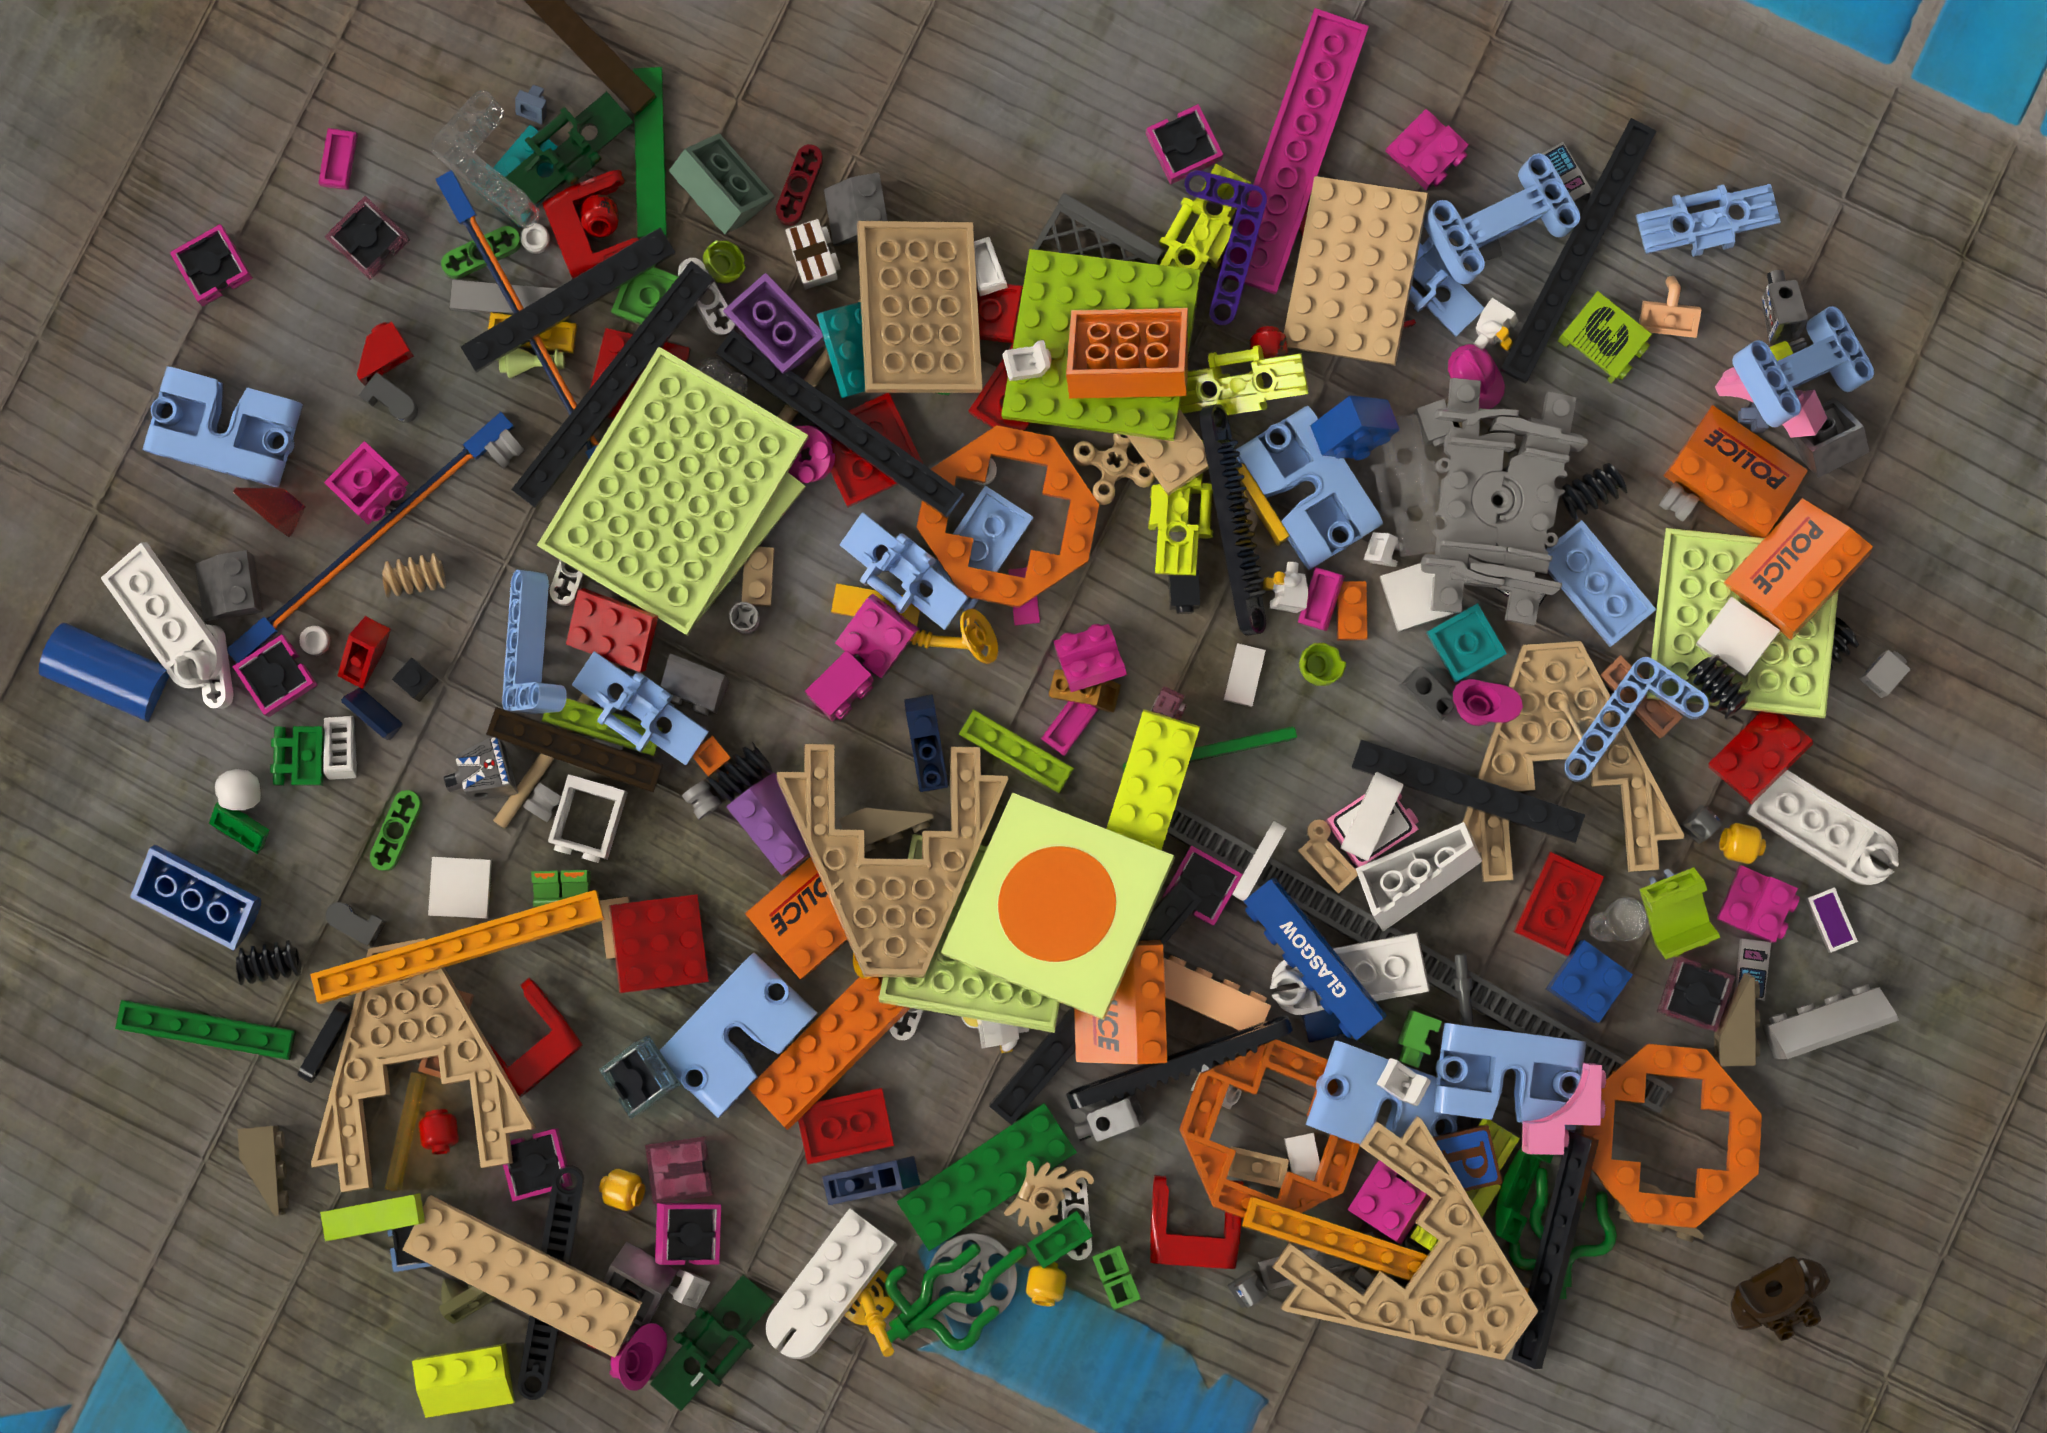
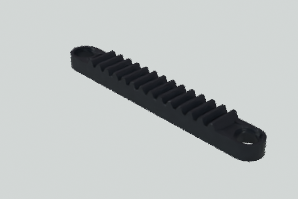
M1220 404L1205 406L1200 411V426L1239 629L1244 635L1261 634L1266 628V615L1262 599L1266 590L1260 588V584L1264 581L1262 577L1258 576V572L1262 568L1256 565V561L1260 557L1253 552L1257 547V544L1251 541L1255 536V532L1249 530L1253 521L1247 519V515L1251 513V510L1245 508V504L1249 499L1243 496L1246 486L1241 485L1240 481L1244 479V475L1238 472L1242 467V463L1236 462L1240 452L1234 450V447L1238 444V441L1232 439L1229 419L1224 407Z
M1288 1016L1273 1018L1168 1055L1167 1063L1143 1064L1069 1091L1066 1096L1071 1109L1081 1108L1104 1099L1110 1104L1113 1102L1114 1096L1122 1100L1125 1092L1133 1096L1136 1088L1145 1092L1147 1084L1156 1088L1158 1080L1167 1084L1170 1076L1175 1080H1179L1181 1072L1186 1076H1190L1192 1068L1199 1073L1202 1070V1065L1205 1064L1210 1069L1213 1067V1061L1215 1060L1222 1065L1224 1064V1057H1228L1233 1061L1235 1060L1236 1053L1243 1057L1246 1056L1247 1049H1251L1256 1053L1258 1045L1281 1038L1291 1033L1293 1028Z
M573 1165L561 1167L554 1176L541 1247L542 1252L568 1265H571L584 1187L583 1172ZM563 1174H573L577 1179V1185L572 1189L563 1187L561 1184V1176ZM531 1315L529 1316L518 1379V1390L524 1398L537 1400L546 1393L550 1383L559 1329ZM530 1376H536L541 1380L542 1387L537 1391H531L526 1387V1379Z

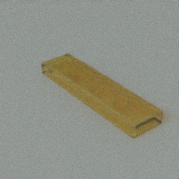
M411 1072L386 1180V1190L399 1191L402 1189L427 1078L426 1074Z

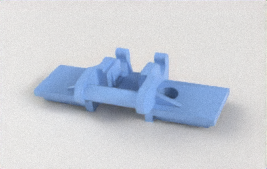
M1722 184L1718 185L1717 189L1683 197L1674 195L1672 196V207L1636 215L1646 254L1692 244L1693 250H1691L1693 257L1702 255L1706 248L1722 245L1723 250L1733 248L1736 233L1781 223L1771 184L1733 193H1727L1725 185ZM1719 200L1720 207L1692 214L1687 211V207ZM1733 205L1742 207L1744 217L1740 220L1731 218L1729 207ZM1674 219L1684 225L1685 232L1680 233L1673 228Z
M1429 237L1423 245L1420 243L1413 278L1428 294L1423 297L1411 285L1409 300L1415 305L1414 309L1417 312L1427 307L1457 337L1482 313L1484 307L1460 283L1454 280L1431 238ZM1438 287H1445L1449 290L1450 299L1448 301L1440 302L1435 297Z
M864 512L861 513L840 543L842 548L867 567L860 582L864 585L869 584L895 605V610L900 614L912 603L936 624L946 630L969 598V596L937 572L938 570L934 567L936 562L934 557L903 533L895 538ZM880 545H884L888 548V551L884 553L881 560H878L876 550ZM882 571H889L903 582L901 586L906 590L903 597L876 575H880ZM924 580H928L933 586V592L928 597L923 596L920 592V584Z
M595 651L572 683V686L605 708L597 722L601 725L605 723L636 745L635 749L639 752L651 741L681 763L687 765L709 733L708 730L670 703L673 695L640 672H636L634 676L628 675ZM613 683L620 684L624 689L618 700L614 699L609 692L610 686ZM616 709L621 711L625 709L642 721L640 725L646 729L644 735L642 736L612 715V713ZM660 717H667L671 721L672 728L670 732L663 733L658 729L657 721Z

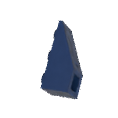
M933 694L904 699L919 791L924 792L948 788Z

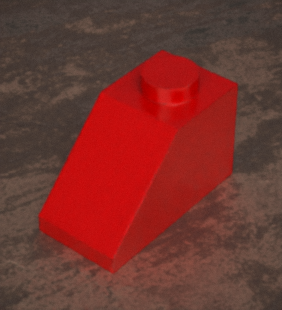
M392 321L388 324L383 322L376 325L371 330L372 333L366 337L356 375L364 386L368 384L376 372L382 376L414 357Z
M365 616L348 636L337 676L363 689L385 651L391 629Z

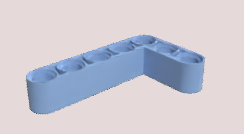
M517 569L511 579L502 696L503 709L510 712L533 715L560 712L566 703V689L563 685L542 683L549 588L548 576L545 573Z
M1649 657L1638 659L1567 758L1564 769L1566 776L1574 782H1581L1589 777L1648 691L1690 719H1699L1705 715L1709 707L1707 696L1654 659ZM1640 665H1650L1654 670V675L1649 679L1641 678L1637 673ZM1666 681H1673L1678 685V692L1673 696H1668L1662 691V684ZM1623 689H1633L1637 694V699L1632 703L1623 702L1620 698V693ZM1693 697L1699 698L1703 703V709L1697 713L1691 712L1687 708L1686 702ZM1609 712L1616 713L1620 718V723L1616 727L1606 726L1603 722L1605 714ZM1597 736L1603 741V747L1599 751H1591L1587 748L1586 741L1590 737ZM1575 760H1580L1586 765L1585 773L1580 776L1573 775L1569 770L1570 764Z

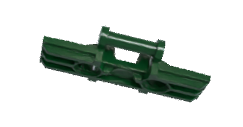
M607 91L575 118L563 107L560 110L561 113L532 138L527 137L524 140L534 153L501 181L527 211L532 209L560 184L562 185L567 182L572 186L602 160L599 155L601 149L633 123L631 118ZM569 122L573 127L568 132L570 137L556 149L552 150L549 148L543 152L539 147ZM586 126L597 128L598 133L593 140H586L581 135L582 130ZM543 163H550L554 168L552 175L546 178L539 176L538 167Z
M743 1274L711 1312L700 1306L694 1313L696 1317L684 1331L678 1332L673 1340L681 1344L682 1347L650 1385L680 1411L685 1408L708 1379L720 1387L723 1383V1377L747 1349L751 1350L755 1346L746 1337V1334L774 1303V1300ZM734 1311L740 1316V1323L736 1328L725 1326L723 1322L725 1313ZM732 1335L738 1340V1343L715 1370L711 1369L707 1362L727 1338ZM689 1357H693L700 1364V1371L696 1374H690L685 1370L684 1364Z

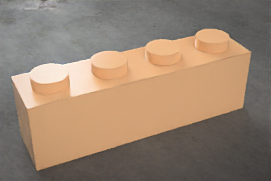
M1170 955L1169 959L1164 958L1166 999L1238 1031L1265 1021L1271 1005L1265 1003L1267 997L1251 991L1250 995L1238 991L1240 985L1224 979L1223 983L1211 979L1213 973L1197 967L1196 971L1190 970L1185 967L1186 961Z

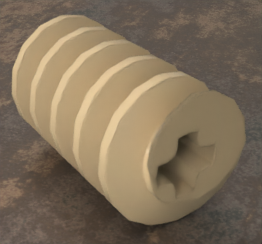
M435 553L431 554V559L428 563L423 555H420L418 564H415L412 557H408L407 566H404L401 560L397 559L395 568L391 567L389 561H385L382 578L387 598L390 597L391 589L396 596H401L403 587L407 594H413L414 585L419 592L425 591L426 583L431 591L436 590L437 582H439L443 589L446 588L443 564L441 560H438Z

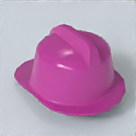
M1472 344L1460 346L1452 352L1448 360L1450 378L1481 381L1479 409L1495 407L1504 395L1505 384L1492 356L1486 349L1481 350Z
M1468 679L1457 684L1453 691V701L1457 707V712L1465 722L1474 726L1486 725L1489 722L1506 723L1512 721L1520 715L1523 708L1520 695L1511 687L1501 684Z
M647 1323L641 1326L629 1341L623 1342L618 1355L615 1358L611 1356V1370L609 1374L613 1378L619 1379L628 1390L638 1391L643 1388L661 1363L667 1348V1337L663 1328L655 1323Z

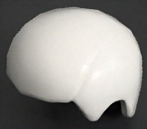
M233 769L221 774L215 782V794L218 797L219 805L230 810H246L254 807L261 799L258 778L250 771Z

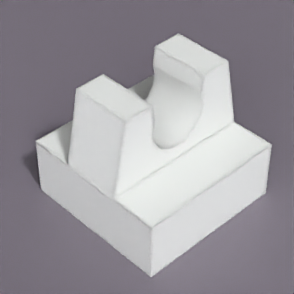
M1373 532L1364 560L1372 564L1396 567L1398 561L1392 559L1394 550L1402 551L1403 545L1397 541L1398 537L1392 534Z
M678 1270L676 1275L681 1277L682 1280L678 1288L670 1286L668 1291L673 1295L674 1300L697 1309L710 1281L701 1276Z

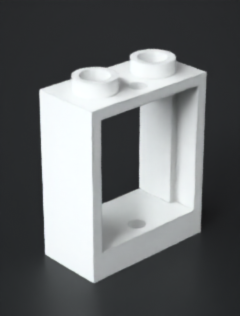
M568 774L548 842L554 844V850L571 855L572 850L582 852V858L599 863L600 858L608 860L628 792ZM575 790L615 801L601 850L561 838Z

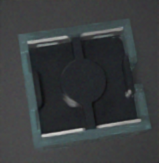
M649 1035L634 1042L599 1069L610 1088L616 1089L620 1096L618 1100L630 1119L642 1114L681 1085Z

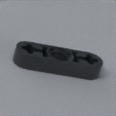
M342 1001L338 1002L299 1069L298 1076L309 1083L316 1079L350 1020L353 1009L351 1006Z

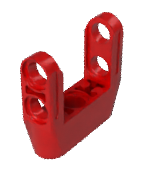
M612 170L568 187L542 202L572 279L639 240L638 238H632L593 253L575 208L582 205L592 195H608L616 192L618 187L625 183L621 170Z
M530 977L520 984L524 991V997L552 1031L510 1066L504 1062L488 1042L519 1098L528 1093L583 1046L567 1020Z
M1154 1175L1150 1225V1263L1236 1269L1241 1234V1217L1225 1212L1224 1237L1166 1233L1169 1189L1166 1184V1175ZM1231 1180L1233 1182L1243 1185V1181Z

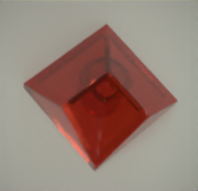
M236 487L233 491L235 495L287 537L293 534L306 508L284 488Z

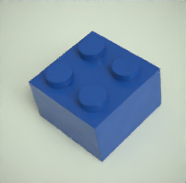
M1351 395L1310 425L1322 456H1331L1337 459L1352 458L1354 460L1367 458L1373 449L1389 442L1391 436L1400 430L1387 399Z
M1582 940L1576 944L1545 989L1592 1023H1599L1633 974L1591 944Z

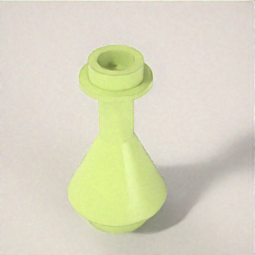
M520 348L499 359L500 373H507L508 378H513L533 367H543L537 355ZM555 349L554 355L550 356L559 371V369L565 368L564 352H559L558 349Z

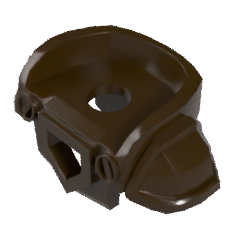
M1792 1256L1754 1275L1751 1279L1741 1282L1735 1287V1293L1731 1300L1730 1312L1734 1323L1741 1330H1752L1761 1327L1763 1324L1766 1328L1774 1331L1780 1341L1793 1337L1795 1335L1793 1326L1800 1322H1803L1806 1327L1817 1325L1821 1321V1316L1818 1308L1813 1305L1812 1299L1827 1289L1830 1283L1827 1271L1816 1261L1805 1258L1797 1259ZM1782 1288V1292L1776 1297L1767 1295Z

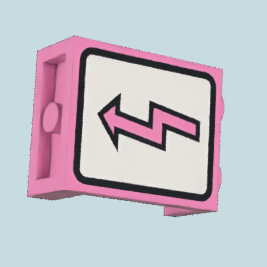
M1401 793L1369 860L1366 861L1345 851L1356 868L1367 864L1419 830L1415 825L1419 821L1410 808L1405 810L1399 801L1402 799ZM1365 794L1325 820L1340 845L1344 841Z

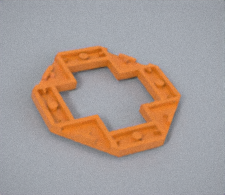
M996 425L932 467L931 470L955 486L957 478L985 483L991 456L1046 466L1047 472L1042 495L1070 500L1060 555L1031 550L1026 576L1023 578L968 567L974 538L946 533L949 516L947 518L923 501L921 502L916 528L955 586L969 596V598L1020 608L1076 569L1088 563L1099 503L1053 436Z
M1275 1039L1259 1045L1256 1053L1249 1050L1244 1057L1238 1055L1233 1061L1229 1059L1222 1065H1216L1199 1073L1179 1130L1213 1207L1244 1219L1250 1197H1254L1303 1213L1321 1202L1344 1193L1360 1147L1358 1143H1353L1330 1134L1314 1181L1292 1172H1286L1276 1199L1226 1179L1236 1150L1209 1140L1229 1085L1256 1095L1267 1068L1316 1088L1318 1078L1324 1074L1327 1059ZM1332 1079L1327 1086L1328 1092L1331 1095L1336 1093L1338 1089L1335 1079ZM1315 1090V1093H1314L1312 1102H1311V1104H1310V1107H1309L1307 1116H1309V1113H1310V1110H1311L1313 1101H1314V1099H1315V1097H1316V1094H1317V1090Z
M1646 1044L1606 1078L1605 1088H1601V1100L1605 1102V1116L1601 1118L1600 1125L1581 1126L1582 1134L1599 1140L1592 1171L1613 1198L1617 1199L1627 1211L1626 1213L1634 1223L1697 1228L1759 1174L1762 1114L1707 1049ZM1646 1074L1702 1080L1701 1110L1730 1112L1726 1171L1698 1168L1695 1198L1639 1192L1641 1162L1611 1159L1615 1101L1645 1103Z

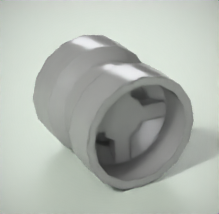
M507 429L499 434V439L495 442L490 441L484 447L502 469L510 464L512 457L519 456L525 451Z
M1675 482L1665 494L1659 506L1665 510L1674 511L1675 517L1683 522L1700 498L1693 493H1686L1683 490V486Z
M740 602L731 608L729 619L737 632L750 634L759 627L760 615L752 604Z
M706 779L697 783L682 795L684 800L694 807L693 813L698 820L711 814L722 805L718 796H714L711 793V786Z
M538 782L534 788L535 794L531 799L526 800L523 807L548 822L552 816L551 811L554 806L559 805L561 796Z

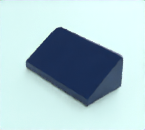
M361 688L355 689L341 699L347 708L386 740H391L403 725L399 719Z
M1324 1009L1302 1015L1308 1043L1344 1034L1338 1026L1341 1021L1334 1013L1330 1015Z

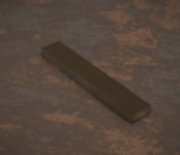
M524 0L635 116H638L657 97L564 0Z
M498 707L494 710L486 733L488 736L654 793L663 768V764Z

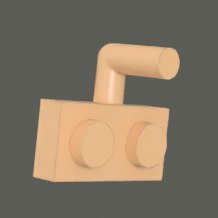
M1669 276L1666 279V285L1669 289L1667 303L1643 301L1639 324L1650 333L1697 338L1702 310L1700 307L1678 305L1681 286L1676 277Z

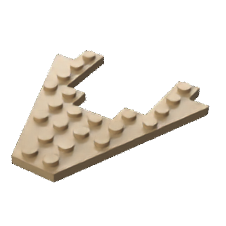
M1581 641L1521 646L1508 687H1511L1520 695L1523 708L1520 715L1514 720L1506 723H1495L1477 776L1478 779L1516 792L1534 791L1533 762L1566 760L1580 740L1567 715L1559 708L1560 701L1568 700L1570 702L1569 709L1584 735L1611 697ZM1609 712L1604 715L1603 722L1608 727H1616L1620 723V718L1616 713ZM1625 724L1591 772V786L1621 785L1628 872L1659 870L1657 841L1684 839V833ZM1592 736L1587 740V743L1593 746L1594 751H1599L1603 747V741L1597 736ZM1467 807L1462 823L1466 824L1482 859V882L1513 880L1509 822Z
M805 744L804 772H777V781L864 977L924 978L1006 786L1008 776L981 775L980 747H951V831H923L922 859H865L864 830L835 829L834 745Z
M422 938L369 948L366 957L427 939ZM445 968L356 994L311 1161V1166L314 1168L338 1164L341 1192L346 1193L373 1188L363 1100L390 1095L387 1065L438 1056L442 1084L447 1085L470 1081L481 1168L512 1164L509 1134L536 1129L533 1120Z
M1416 1116L1401 1138L1376 1121L1359 1146L1431 1197V1200L1415 1223L1436 1237L1438 1242L1405 1288L1379 1271L1363 1295L1289 1242L1272 1266L1273 1269L1296 1284L1281 1305V1309L1290 1313L1504 1360L1538 1313L1536 1306L1423 1120Z

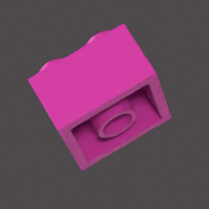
M846 650L805 690V693L832 722L836 718L841 721L853 709L851 703L857 697L862 700L873 689L871 683L874 680L872 675Z

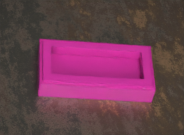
M327 129L318 182L320 186L349 190L358 137L356 132Z
M1315 567L1308 588L1307 608L1301 610L1298 623L1327 632L1345 576Z
M1068 701L1041 740L1065 756L1099 709L1091 705Z

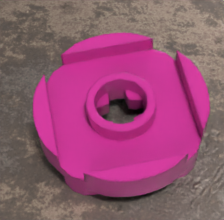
M795 426V428L809 436L802 449L809 447V455L812 457L810 460H803L801 450L788 473L801 483H813L824 479L832 470L835 462V453H832L831 446L833 442L830 436L817 426Z

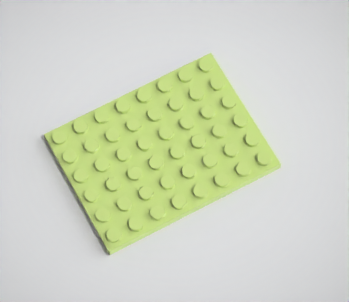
M658 347L537 546L643 610L658 615V619L688 636L809 436Z

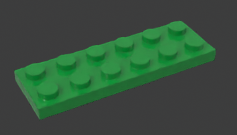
M1045 1103L1013 1123V1125H1010L898 1200L897 1203L928 1251H931L1019 1192L1026 1177L1027 1161L1033 1163L1034 1174H1037L1043 1164L1049 1162V1172L1077 1152Z

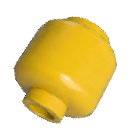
M1733 823L1729 828H1724L1719 842V848L1728 860L1751 864L1758 856H1762L1766 847V841L1762 839L1761 831L1757 827L1741 823Z
M614 1169L608 1176H604L601 1179L599 1192L602 1193V1200L607 1206L630 1211L634 1207H638L643 1201L645 1185L642 1184V1179L639 1175L622 1169Z
M1053 1262L1044 1269L1041 1265L1030 1268L1026 1293L1032 1298L1031 1302L1040 1306H1055V1302L1061 1301L1064 1297L1067 1275L1058 1268V1263Z

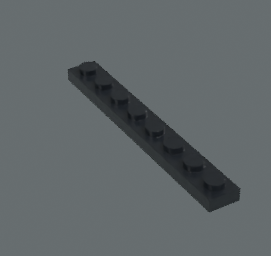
M658 228L460 347L477 373L676 253L661 228Z
M1364 740L1360 741L1352 764V769L1373 776L1376 772H1379L1402 783L1403 786L1575 844L1585 818V814Z
M1568 1131L1569 1144L1568 1147H1564V1155L1561 1158L1528 1295L1536 1306L1538 1313L1515 1343L1512 1355L1513 1360L1533 1369H1542L1599 1142V1140L1577 1131Z

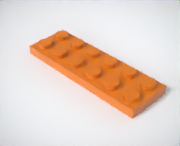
M859 977L748 1087L787 1130L910 1009L909 1007L879 1002L883 977H871L868 979Z

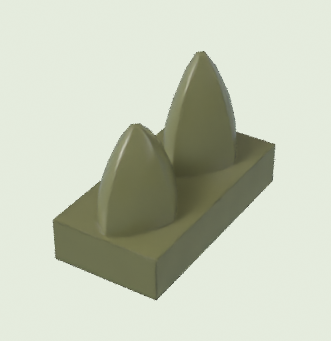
M444 1278L441 1286L442 1305L439 1306L442 1316L454 1325L497 1298L468 1284V1289L464 1291L458 1283Z

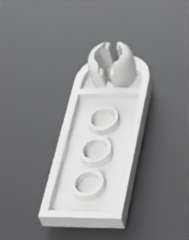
M141 542L104 574L101 579L161 665L167 670L166 672L171 679L184 688L203 687L209 684V679H214L221 670L223 655L220 645L149 544Z
M1788 770L1750 805L1745 813L1750 818L1857 884H1877L1895 872L1890 868L1884 869L1872 862L1870 855L1891 868L1898 867L1899 865L1898 847L1888 832Z
M1418 932L1333 948L1375 1001L1429 992L1430 990ZM1283 960L1273 972L1270 989L1292 983H1298L1299 988L1274 992L1272 994L1273 999L1277 1001L1282 1009L1295 1015L1324 1010L1319 1002L1322 998L1315 990L1311 992L1301 980L1303 974L1297 967L1291 968Z
M849 1208L771 1311L766 1322V1335L771 1345L780 1353L792 1359H804L816 1353L897 1244ZM796 1330V1332L793 1334V1336L790 1338L787 1344H785L786 1338L790 1334V1332Z

